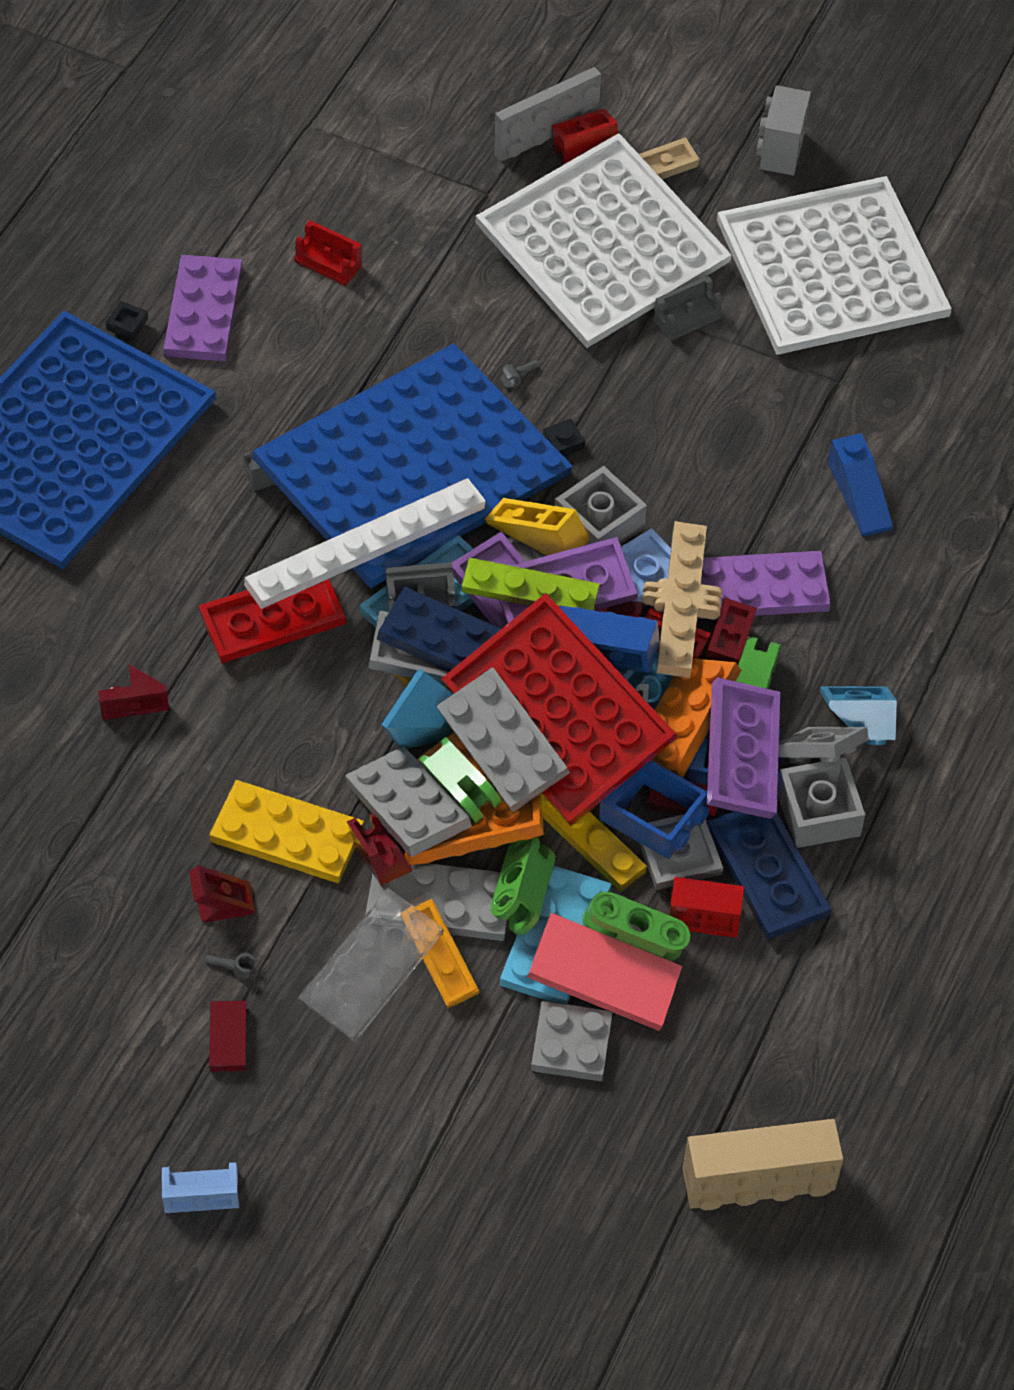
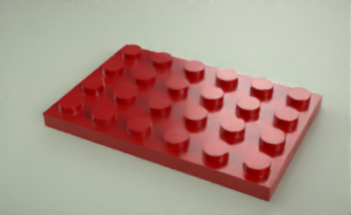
M547 593L537 599L441 678L446 687L455 694L492 667L495 669L570 772L542 792V795L570 826L575 824L677 739L676 733Z

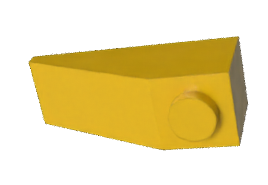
M503 498L485 518L490 526L546 556L584 546L590 540L576 509Z

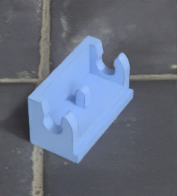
M236 1162L229 1163V1169L171 1173L169 1167H163L162 1200L164 1212L176 1213L239 1208L238 1169Z

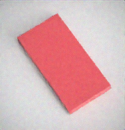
M551 913L527 978L660 1031L682 966Z

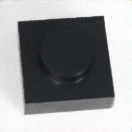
M120 301L105 322L106 330L135 340L149 319L148 311Z
M572 419L543 428V436L563 456L585 449V440Z

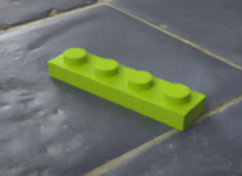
M469 557L462 583V593L505 600L530 606L547 593L559 607L560 605L580 607L594 611L600 583Z

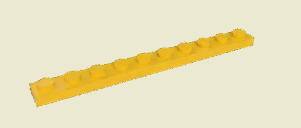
M395 675L406 687L412 679ZM551 804L546 808L542 806L543 818L620 892L646 873L647 865L590 811L570 826Z

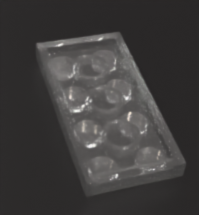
M387 888L298 998L349 1039L356 1042L444 933V930L436 922Z

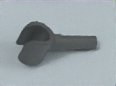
M534 360L519 367H515L513 364L505 365L503 368L504 375L501 376L504 387L506 389L516 388L521 383L520 376L538 368L539 362Z
M241 953L235 960L206 955L205 963L233 970L236 978L245 980L250 977L251 970L243 969L240 965L254 966L255 958L249 953Z

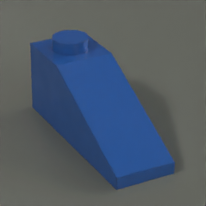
M862 433L832 440L828 465L861 536L865 537L892 530L893 525L875 461Z

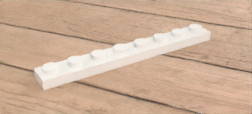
M467 478L246 576L244 586L260 608H265L484 509L486 500Z

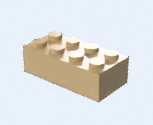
M835 1119L688 1137L683 1162V1173L690 1209L714 1210L721 1205L732 1203L747 1206L763 1199L773 1198L775 1201H786L795 1195L810 1194L811 1196L818 1197L834 1191L843 1163Z

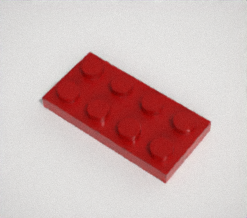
M329 579L262 609L248 590L199 605V613L221 664L346 624V616Z

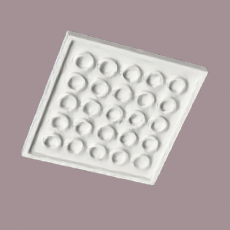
M619 133L476 215L475 220L478 227L586 348L653 309L656 298L711 274L729 263L731 259L729 251Z
M887 176L717 213L718 225L776 355L945 318L951 314L952 308Z

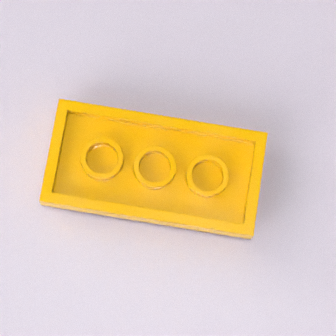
M235 780L209 834L210 842L338 884L356 847L347 821L354 817L239 780ZM357 819V821H358V822L360 823V825L362 826V830H363V829H364V821H363V820H360V819Z

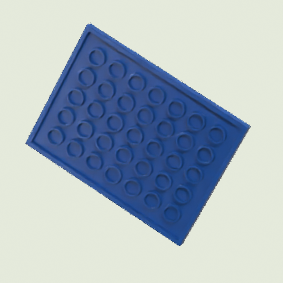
M63 311L0 377V534L57 567L64 569L216 400L215 391L76 316Z
M454 343L253 450L252 457L326 540H330L468 478L486 500L484 509L353 567L352 569L370 588L386 580V568L411 566L432 554L458 535L461 537L486 523L485 518L503 498L524 501L570 475L573 467Z

